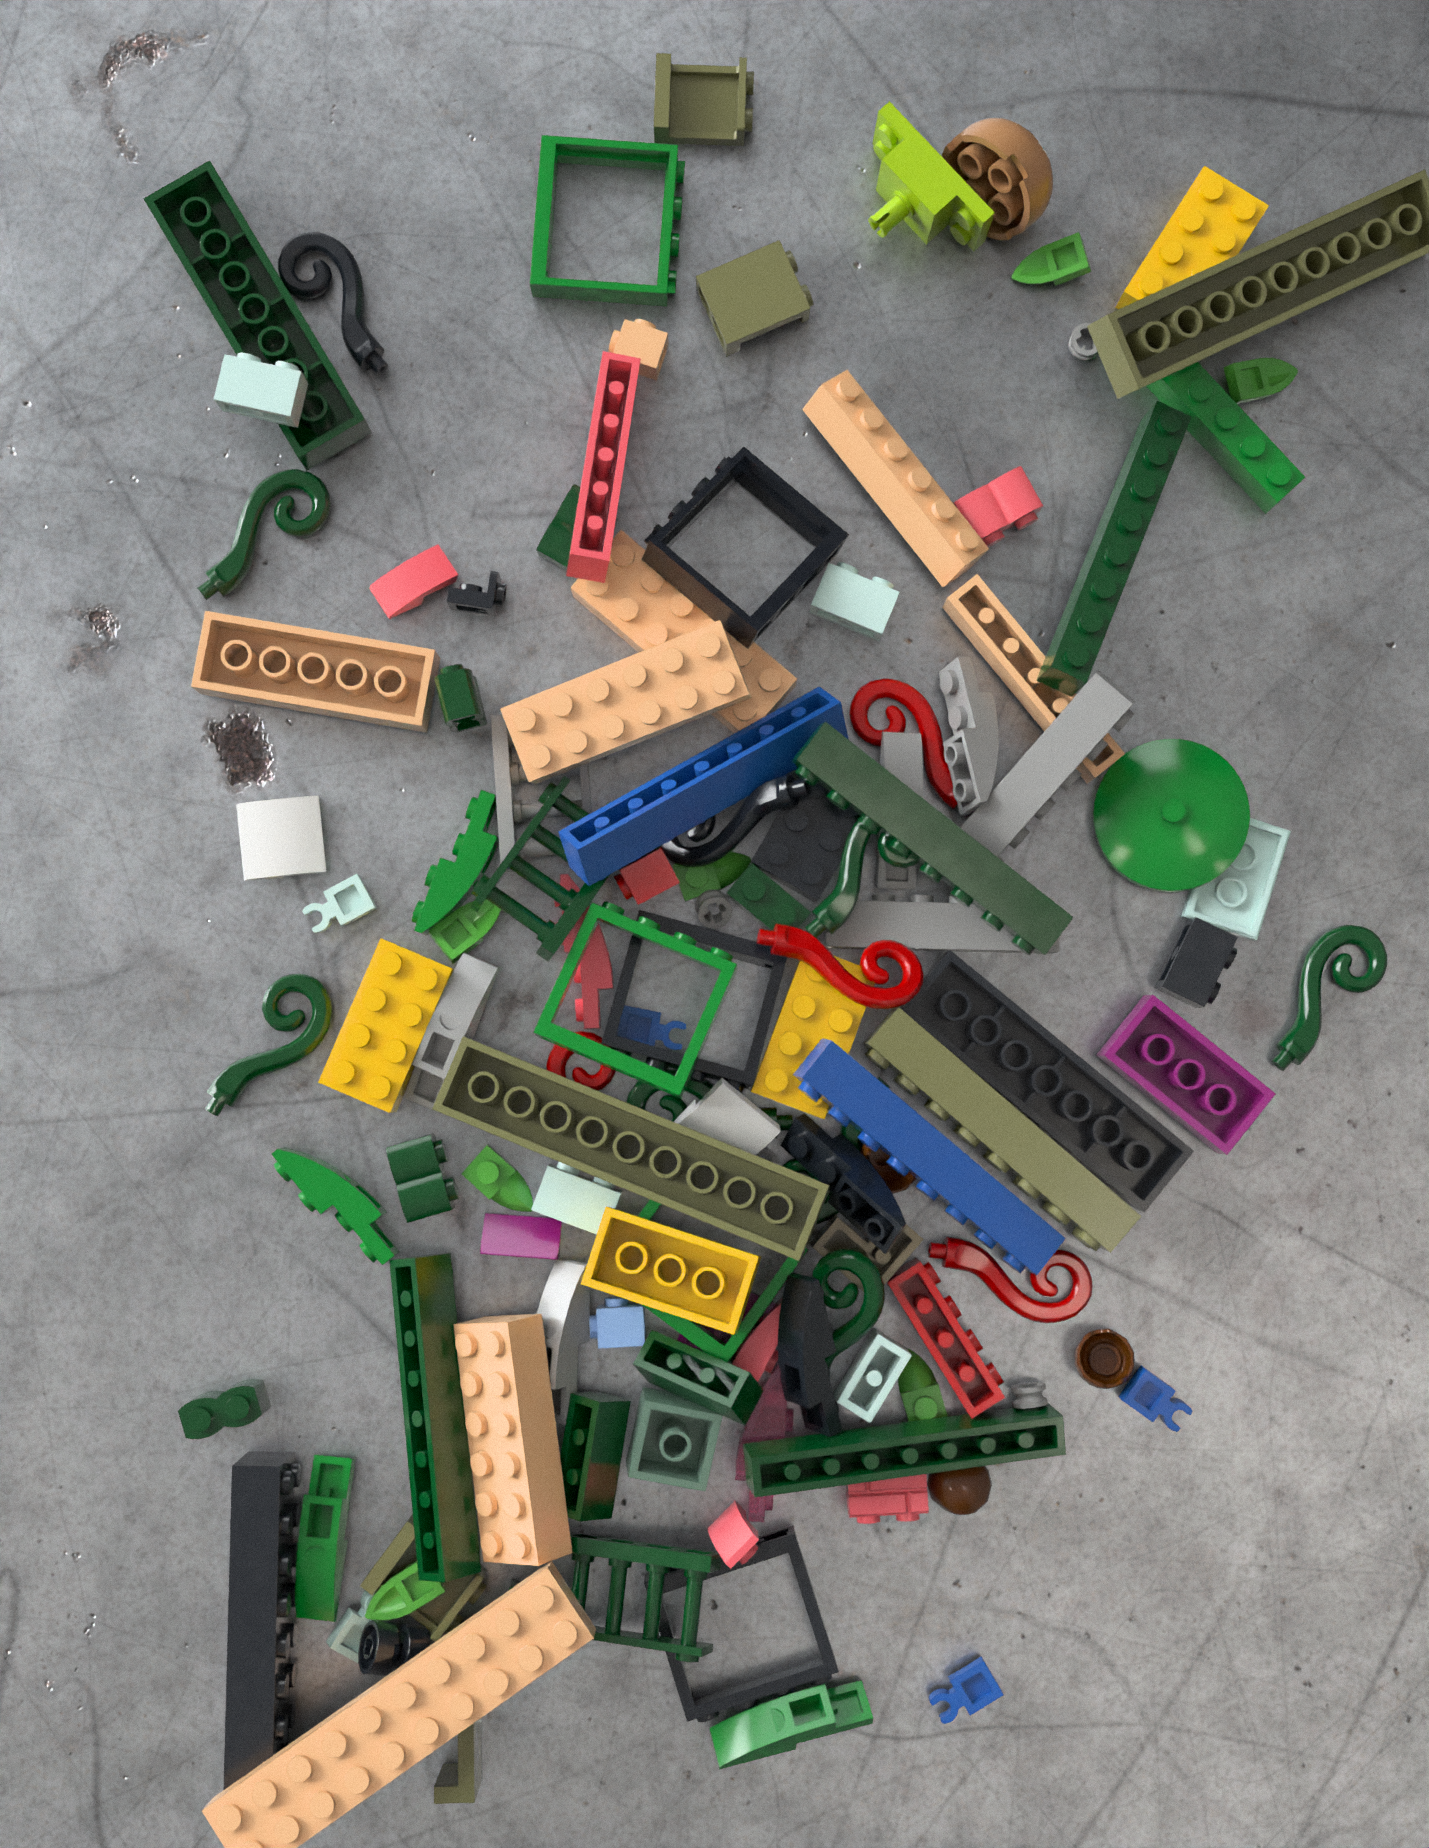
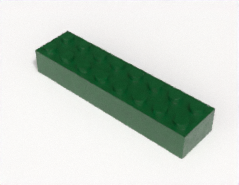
M207 161L143 198L236 355L238 356V353H248L260 358L261 362L275 365L277 361L288 362L296 365L306 378L308 387L298 428L278 424L306 471L371 434L372 431L211 161Z

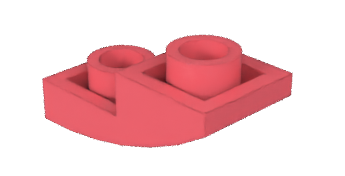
M437 544L395 567L372 583L369 589L387 617L391 619L421 605L425 596L455 583L458 573Z
M736 1501L708 1527V1533L714 1547L730 1569L738 1561L742 1565L745 1564L759 1548L756 1545L759 1541L758 1530L747 1520L746 1511Z

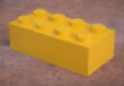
M1204 166L1124 290L1115 308L1121 309L1238 255L1269 205Z
M380 938L318 1083L388 1113L397 1112L415 1067L412 1065V1062L427 1029V1025L454 969Z
M834 956L856 979L874 987L875 984L867 980L862 974L860 965ZM799 960L750 1092L825 1119L829 1105L821 1098L816 1103L801 1092L798 1087L802 1082L793 1074L822 1038L832 1040L849 1055L866 1007L840 994L813 968Z
M606 1207L581 1284L735 1335L738 1333L762 1256L612 1207Z

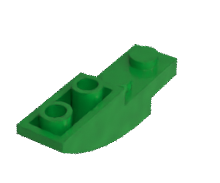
M481 790L478 798H471L465 818L470 820L465 834L459 833L452 851V855L457 856L456 861L452 862L440 858L438 865L432 864L425 879V886L429 887L424 902L418 901L411 921L416 923L414 931L428 935L430 929L463 905L470 897L478 881L486 873L499 846V838L488 833L497 807L495 794Z
M283 1147L276 1149L272 1153L273 1157L277 1160L274 1163L277 1172L287 1182L293 1180L301 1190L298 1196L302 1203L311 1212L317 1210L320 1215L335 1207L338 1210L335 1214L336 1219L346 1231L351 1232L354 1230L363 1242L359 1246L369 1260L373 1263L378 1260L381 1265H384L400 1252L376 1223L387 1211L357 1181L331 1164L301 1151Z
M314 1454L308 1495L304 1494L298 1537L295 1581L296 1618L336 1622L348 1540H344L356 1459Z
M860 1680L826 1689V1685L822 1684L779 1697L732 1716L710 1727L709 1731L720 1770L796 1750L797 1743L873 1724V1714L863 1682Z

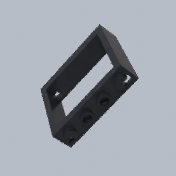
M743 447L733 458L729 456L727 458L724 457L714 471L717 474L711 480L704 477L692 491L691 495L693 497L687 503L681 500L673 508L668 516L669 521L663 527L657 524L653 528L652 533L644 540L647 547L641 560L715 622L721 620L725 630L749 649L839 553L849 534L747 448ZM735 481H738L816 547L751 616L670 549L687 529Z
M639 910L636 921H638L639 916L648 918L660 924L659 931L674 936L675 932H680L694 938L697 941L695 946L710 952L711 948L715 947L731 954L733 959L772 969L745 1070L698 1059L690 1078L691 1081L705 1083L706 1078L717 1081L723 1078L740 1093L743 1092L744 1088L751 1090L787 957L772 955L771 946L760 945L752 940ZM632 935L601 1044L627 1056L644 1060L646 1064L664 1072H667L668 1067L678 1070L684 1054L616 1036L643 943V939Z
M794 1526L759 1536V1541L756 1543L759 1548L745 1564L742 1565L738 1561L730 1569L722 1559L721 1570L708 1573V1577L703 1580L789 1553L822 1658L694 1699L683 1661L676 1660L675 1653L666 1652L687 1722L697 1719L698 1722L710 1721L719 1716V1711L735 1707V1710L747 1709L755 1705L759 1698L771 1694L772 1697L779 1698L791 1694L795 1690V1686L809 1682L810 1685H820L831 1680L832 1674L839 1672ZM670 1567L669 1573H665L663 1594L687 1585V1577L683 1576L684 1569ZM649 1572L645 1573L644 1578L646 1591L648 1589ZM662 1599L659 1633L660 1636L675 1638L664 1599Z

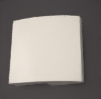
M319 795L253 801L236 805L244 881L276 879L285 876L321 874L326 872Z
M723 1078L699 1102L695 1099L674 1121L754 1155H757L781 1132L780 1125Z

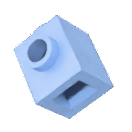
M618 1296L604 1298L605 1304H598L596 1315H590L589 1317L590 1338L598 1339V1349L643 1346L646 1341L645 1307L636 1302L628 1303L627 1299Z

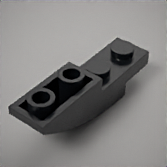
M805 1113L796 1117L780 1146L820 1182L829 1185L832 1194L827 1202L884 1254L888 1253L904 1229L906 1222L899 1205L882 1177L842 1133L832 1138Z
M793 1272L787 1276L782 1296L778 1329V1360L784 1399L800 1405L806 1429L832 1437L842 1431L838 1415L839 1407L834 1398L830 1382V1370L825 1362V1358L836 1352L833 1328L828 1319L824 1303V1291L819 1279Z

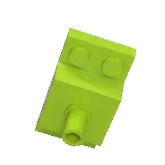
M889 101L878 111L872 142L874 152L881 160L876 192L887 203L868 218L871 228L875 231L879 227L880 230L877 234L884 238L888 232L904 220L927 245L949 225L951 234L961 245L967 244L974 252L985 242L995 212Z

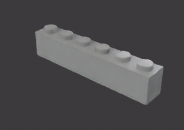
M1101 671L1096 672L990 793L988 801L975 810L962 825L961 829L1004 862L999 855L1008 845L1015 850L1030 832L1025 826L1034 816L1041 820L1056 804L1051 797L1060 787L1067 791L1082 774L1076 768L1086 757L1092 762L1108 745L1103 740L1112 728L1119 732L1135 715L1130 710V707L1136 701Z
M872 894V901H857L850 917L834 934L831 935L826 930L824 931V945L828 949H866L873 942L893 940L915 951L951 950L959 952L1024 953L1011 943L1014 936L1004 928L1000 932L996 931L980 918L983 912L975 905L971 904L967 908L952 896H949V903L934 902V896L911 895L910 902L895 901V895ZM1060 936L1047 954L1059 952Z

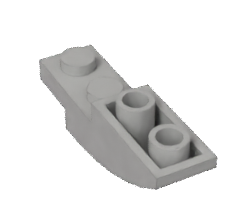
M958 656L938 673L940 688L944 693L949 713L948 721L954 734L943 743L944 758L949 767L953 783V795L957 801L961 816L968 815L988 801L997 770L999 730L993 692L979 691L971 656Z
M882 731L880 765L923 798L921 733ZM877 844L875 886L877 888L916 889L917 864L908 868L893 867L882 859Z
M466 952L462 954L427 1025V1029L412 1062V1065L415 1067L403 1098L435 1111L432 1108L462 1037L474 1038L499 972V966Z
M560 1258L556 1260L548 1277L537 1314H542L555 1421L566 1425L570 1394L577 1393L578 1345L589 1342L590 1287L581 1284L587 1264Z

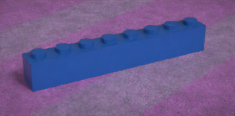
M819 686L558 831L569 867L590 886L605 879L608 875L627 864L638 860L664 843L670 842L694 826L705 822L708 818L722 810L735 805L765 782L798 769L799 767L791 761L820 724L827 722L849 739L841 702Z
M822 1038L794 1072L793 1075L802 1082L798 1087L801 1092L816 1103L820 1098L831 1107L827 1113L844 1127H847L849 1123L861 1132L857 1138L874 1152L881 1148L890 1156L887 1163L904 1177L908 1172L919 1180L916 1185L918 1190L933 1201L937 1197L948 1205L945 1212L961 1225H964L966 1221L977 1229L974 1236L991 1250L996 1245L1006 1253L1002 1260L1021 1274L1025 1269L1038 1275L1066 1239L832 1040Z

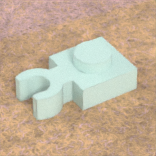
M355 874L323 891L328 902L323 905L319 903L309 904L302 912L306 916L316 911L322 914L321 923L311 928L314 933H322L329 929L332 920L335 918L344 927L374 911L377 907L360 875Z
M366 1590L361 1597V1608L359 1611L356 1612L348 1607L326 1640L331 1649L358 1663V1649L362 1631L365 1625L371 1621V1619L365 1617L371 1599L375 1595V1593L371 1595Z

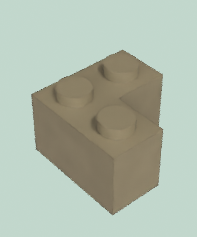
M835 1214L810 1244L822 1256L839 1249H851L861 1252L869 1257L877 1266L885 1285L924 1239L906 1224L891 1250L884 1254L867 1237L863 1239ZM839 1270L864 1292L862 1282L855 1274L850 1271Z

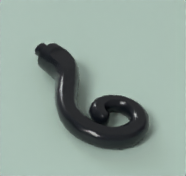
M308 232L294 236L283 247L278 259V272L285 287L292 294L303 299L322 295L331 284L332 272L329 265L321 259H316L313 262L315 276L309 281H302L298 278L296 265L303 256L310 253H320L331 259L337 266L343 283L341 332L347 350L362 369L371 367L377 375L382 374L388 368V364L382 358L384 348L371 334L365 324L362 276L353 254L340 241L324 233Z
M790 774L769 780L756 788L746 798L727 826L710 842L696 847H686L680 843L677 836L660 847L669 860L677 865L702 867L712 864L734 850L766 815L776 810L797 805L800 796L810 794V784L803 779L796 781ZM716 815L689 829L687 833L688 838L693 842H700L708 838L714 830Z

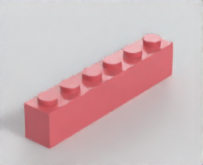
M605 351L602 353L566 576L605 583L641 358Z

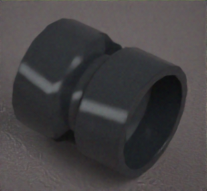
M369 1621L362 1631L359 1642L358 1664L360 1671L368 1675H389L390 1672L392 1673L430 1646L428 1629L422 1625L400 1624L397 1627L394 1622Z

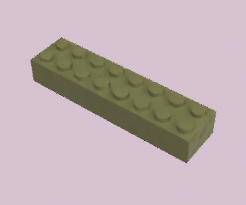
M899 1007L892 1009L862 1043L869 1049L865 1056L881 1070H886L887 1067H890L897 1073L898 1076L894 1081L910 1095L916 1096L919 1092L927 1099L923 1106L939 1120L946 1122L949 1118L957 1126L953 1132L969 1146L972 1145L976 1148L979 1144L985 1149L986 1152L982 1157L988 1163L1005 1174L1008 1170L1016 1177L1012 1183L1028 1197L1031 1196L1036 1200L1039 1196L1043 1199L1045 1204L1041 1208L1057 1222H1061L1065 1226L1068 1223L1073 1225L1075 1229L1071 1234L1086 1247L1093 1249L1095 1252L1102 1248L1111 1253L1141 1218V1215Z

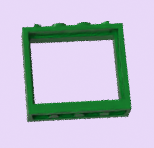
M541 135L530 273V288L533 297L668 306V294H676L677 271L670 270L671 257H678L680 234L673 233L674 220H681L682 197L676 196L677 183L684 184L685 161L678 160V145ZM558 163L666 171L657 285L549 278Z
M604 901L602 906L592 902L533 1033L541 1039L681 1099L738 970L737 964L731 962L733 956L723 950L712 947L710 952L696 947L697 941L688 935L675 932L674 936H670L659 931L661 925L648 918L639 916L638 921L623 916L625 910L615 904ZM599 921L720 972L675 1076L553 1024Z
M649 1200L638 1216L652 1220L662 1204ZM806 1248L805 1253H804V1255H803V1258L805 1257V1255H806L807 1252L809 1251L808 1248ZM790 1257L786 1259L741 1322L738 1333L732 1335L726 1344L699 1323L645 1305L643 1306L705 1353L729 1363L783 1288L787 1276L795 1271L801 1261Z

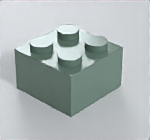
M642 1387L626 1458L628 1477L706 1492L723 1416L674 1393Z

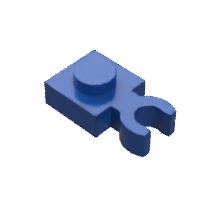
M625 1005L617 1036L655 1046V1041L659 1040L671 1050L682 1049V1044L673 1043L669 1039V1032L673 1028L685 1030L686 1024L681 1021H671L666 1025L659 1024L661 1012Z
M1142 1365L1118 1396L1123 1402L1151 1422H1154L1160 1414L1162 1422L1169 1429L1176 1432L1180 1430V1427L1172 1420L1173 1413L1177 1410H1183L1186 1414L1191 1415L1193 1412L1181 1399L1171 1398L1176 1391Z
M981 1656L948 1676L953 1686L951 1689L934 1690L928 1698L932 1706L939 1701H947L949 1703L948 1709L939 1714L941 1722L946 1724L956 1718L958 1709L965 1706L971 1716L1004 1694Z

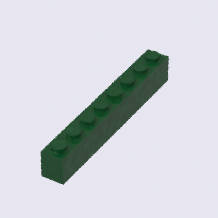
M1157 400L1141 419L1036 681L1071 697L1087 683L1188 428L1191 416Z
M827 722L817 727L791 761L799 767L795 773L813 787L817 782L829 791L826 797L833 804L844 811L848 807L861 816L858 819L860 825L874 835H877L880 831L892 841L888 846L904 859H908L910 855L922 864L919 870L926 877L937 884L940 880H943L953 888L950 895L967 908L971 904L975 905L983 912L980 918L998 932L1002 928L1014 936L1011 943L1025 954L1030 956L1034 952L1046 955L1074 918Z
M451 1253L389 1260L419 1581L449 1582L481 1572L472 1469L453 1324L457 1323Z
M1048 1403L1045 1406L1036 1408H1007L985 1411L972 1419L969 1414L843 1430L832 1437L823 1434H813L743 1444L746 1483L756 1498L1066 1455L1063 1415Z

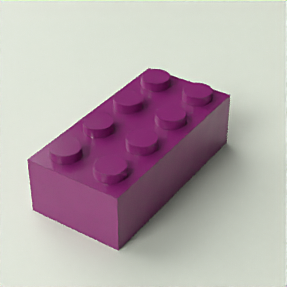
M1153 994L1145 995L1140 999L1096 1054L1099 1059L1218 1154H1229L1276 1095V1093Z

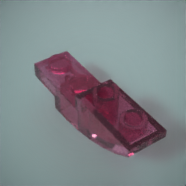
M779 1360L776 1362L771 1373H767L760 1386L764 1392L746 1426L743 1425L736 1455L735 1480L746 1481L743 1444L785 1438V1432H793L794 1408H787V1401L784 1399ZM749 1488L748 1521L764 1522L765 1510L772 1511L773 1495L755 1498Z

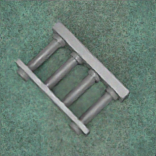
M502 714L491 715L500 864L518 840L516 824L523 823V819H533L543 806L541 803L522 804L521 800L515 801L514 786L520 785L521 781H528L523 766H519V762L512 763L511 748L515 746ZM589 763L550 778L560 779L564 775L567 778L580 777L582 800H572V802L589 814L592 813ZM553 807L545 818L565 817V815ZM535 841L528 842L518 856L526 860L527 857L556 855Z

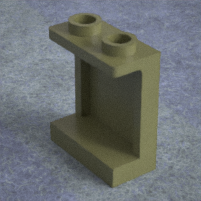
M656 53L654 143L744 146L745 132H752L753 108H745L746 95H753L754 71H747V57H739V66L672 64L671 54Z
M780 240L696 276V291L726 357L739 352L741 343L798 318L801 323L809 320L810 307L814 305L811 293L806 284L800 286L795 275L798 272L795 258L790 250L784 251Z
M413 1514L361 1583L360 1587L371 1595L376 1590L378 1591L393 1574L417 1560ZM481 1565V1572L449 1582H442L446 1588L444 1593L408 1615L425 1626L432 1633L430 1639L436 1642L443 1633L446 1635L460 1624L463 1616L459 1612L468 1601L474 1605L487 1587V1584L482 1581L487 1569Z
M482 1718L458 1734V1763L442 1765L434 1785V1804L475 1803L482 1781Z

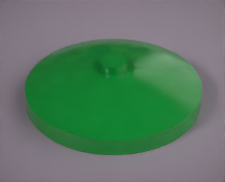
M1160 739L1131 749L1109 768L1095 796L1092 815L1093 828L1102 854L1108 863L1128 881L1148 890L1167 893L1183 892L1208 884L1225 872L1234 862L1247 838L1250 824V805L1241 778L1229 762L1220 754L1193 741Z

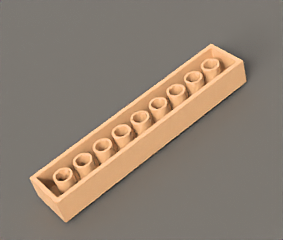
M550 1561L213 1797L202 1812L224 1848H297L594 1639L596 1628L554 1563Z

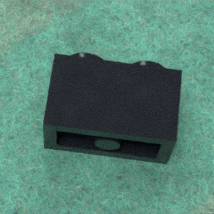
M1197 917L1187 919L1154 988L1194 1008L1205 1007L1206 1003L1212 1004L1221 987V983L1217 982L1223 968L1227 970L1236 957L1237 949L1234 948V944L1238 937Z

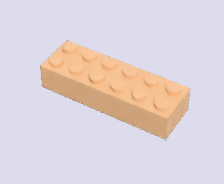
M620 530L612 541L605 583L578 578L571 586L573 597L638 653L715 622L641 560L645 549ZM726 631L752 698L711 715L730 731L736 733L774 712L796 687L797 678L755 642L747 649Z
M205 611L191 687L202 695L427 733L436 687L434 678L438 675L441 658L434 649Z
M718 620L500 708L528 782L537 784L752 697L721 620Z
M542 1314L485 1316L453 1324L483 1562L540 1566L571 1554L572 1545Z

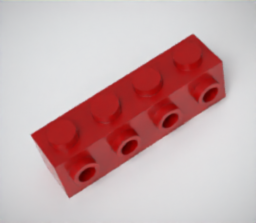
M914 1258L901 1266L889 1279L887 1285L972 1419L1005 1398L998 1387L1004 1381L992 1362L985 1366L977 1352L982 1350L983 1347L971 1329L964 1332L957 1318L962 1316L951 1296L943 1298L936 1285L941 1280L929 1262L922 1265L921 1261Z

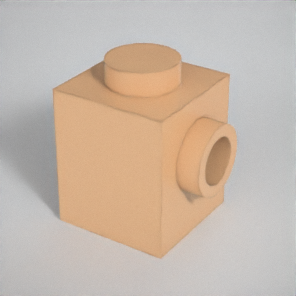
M624 319L621 331L614 330L608 351L641 358L638 375L657 381L669 346L668 333L657 330L654 324L643 319H635L634 322Z

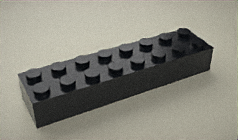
M951 950L945 952L923 978V984L919 993L910 1002L900 1006V1009L1066 1152L1137 1210L1145 1212L1194 1152L1182 1140Z
M249 1451L232 1465L223 1790L289 1745V1728H293L295 1723V1703H289L290 1688H294L297 1674L296 1663H290L291 1648L296 1646L298 1633L297 1623H291L292 1607H295V1583H292L293 1567H296L298 1543H293L294 1527H298L300 1522V1503H294L295 1487H299L301 1482V1464L295 1463V1452Z

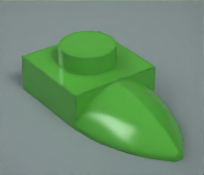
M1077 232L1033 251L1017 266L1011 275L1012 280L1025 284H1043L1053 281L1056 286L1092 272L1082 236Z
M1276 358L1252 359L1232 363L1224 367L1230 396L1237 404L1264 399L1282 391L1294 380L1298 373L1297 368Z
M730 852L722 859L706 866L685 867L674 864L672 867L680 882L678 884L683 898L687 902L698 898L699 895L707 890H721L732 884L747 869L751 858L741 853Z
M486 900L479 911L476 912L471 908L474 901L469 902L428 931L429 935L451 963L454 964L461 958L464 952H470L483 942V937L497 921L501 912L500 908Z
M489 1144L486 1145L461 1174L489 1200L492 1199L499 1205L511 1210L532 1212L533 1198L525 1179Z
M908 1348L912 1356L898 1377L899 1392L908 1422L948 1417L939 1384L932 1370L917 1353Z
M416 1560L393 1574L379 1588L368 1605L365 1617L371 1620H391L403 1617L444 1593L446 1588L442 1582L419 1581Z

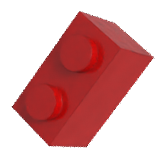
M660 846L643 855L638 860L620 868V873L614 876L625 899L628 900L633 897L638 905L680 883Z

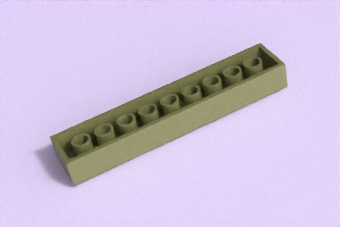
M1424 169L1089 324L1087 328L1117 399L1428 254L1429 178L1426 170Z
M464 1036L461 1039L432 1108L442 1114L798 1261H801L830 1190V1186Z

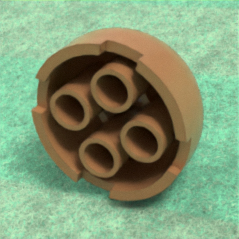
M987 118L971 124L945 146L942 157L995 212L987 237L996 240H1009L1028 229L1044 213L1052 195L1053 172L1044 147L1027 128L1008 119Z

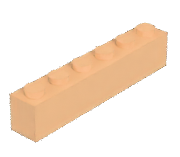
M848 370L821 384L802 409L942 587H945L966 573L989 550L987 545Z
M976 574L947 597L942 608L1045 732L1077 694L1075 693L1071 697L1036 681L1045 660V655L980 576ZM1109 733L1103 738L1108 745L1092 762L1086 757L1076 768L1082 773L1080 776L1087 784L1125 754Z

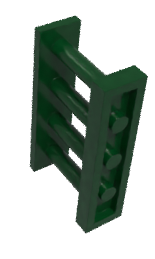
M565 775L558 785L552 782L549 783L538 799L543 806L492 877L490 878L484 874L471 892V894L476 896L471 906L476 912L488 900L537 934L536 939L542 944L536 954L548 962L609 877L608 875L605 879L590 886L584 883L579 892L572 888L568 891L518 856L530 838H533L568 863L561 839L540 825L553 807L574 822L589 815L587 811L563 795L571 781ZM508 869L517 873L560 904L558 908L564 911L557 923L550 919L548 922L544 921L496 887Z
M575 1532L570 1533L572 1545L571 1560L574 1561L571 1591L584 1611L590 1562H594L595 1557L609 1558L608 1565L612 1566L605 1627L595 1626L596 1632L592 1640L675 1653L676 1660L684 1662H699V1657L713 1652V1644L698 1642L697 1635L703 1579L708 1577V1573L721 1570L722 1558L718 1552ZM632 1562L646 1564V1571H649L643 1633L621 1630L627 1568L632 1567ZM670 1567L684 1569L683 1576L687 1577L681 1639L659 1636L665 1573H669Z

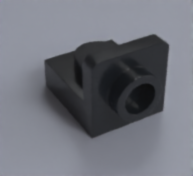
M491 571L487 593L482 592L483 588L480 586L461 583L459 588L449 587L447 604L451 610L496 617L497 607H503L505 604L507 584L501 583L502 579L499 572Z

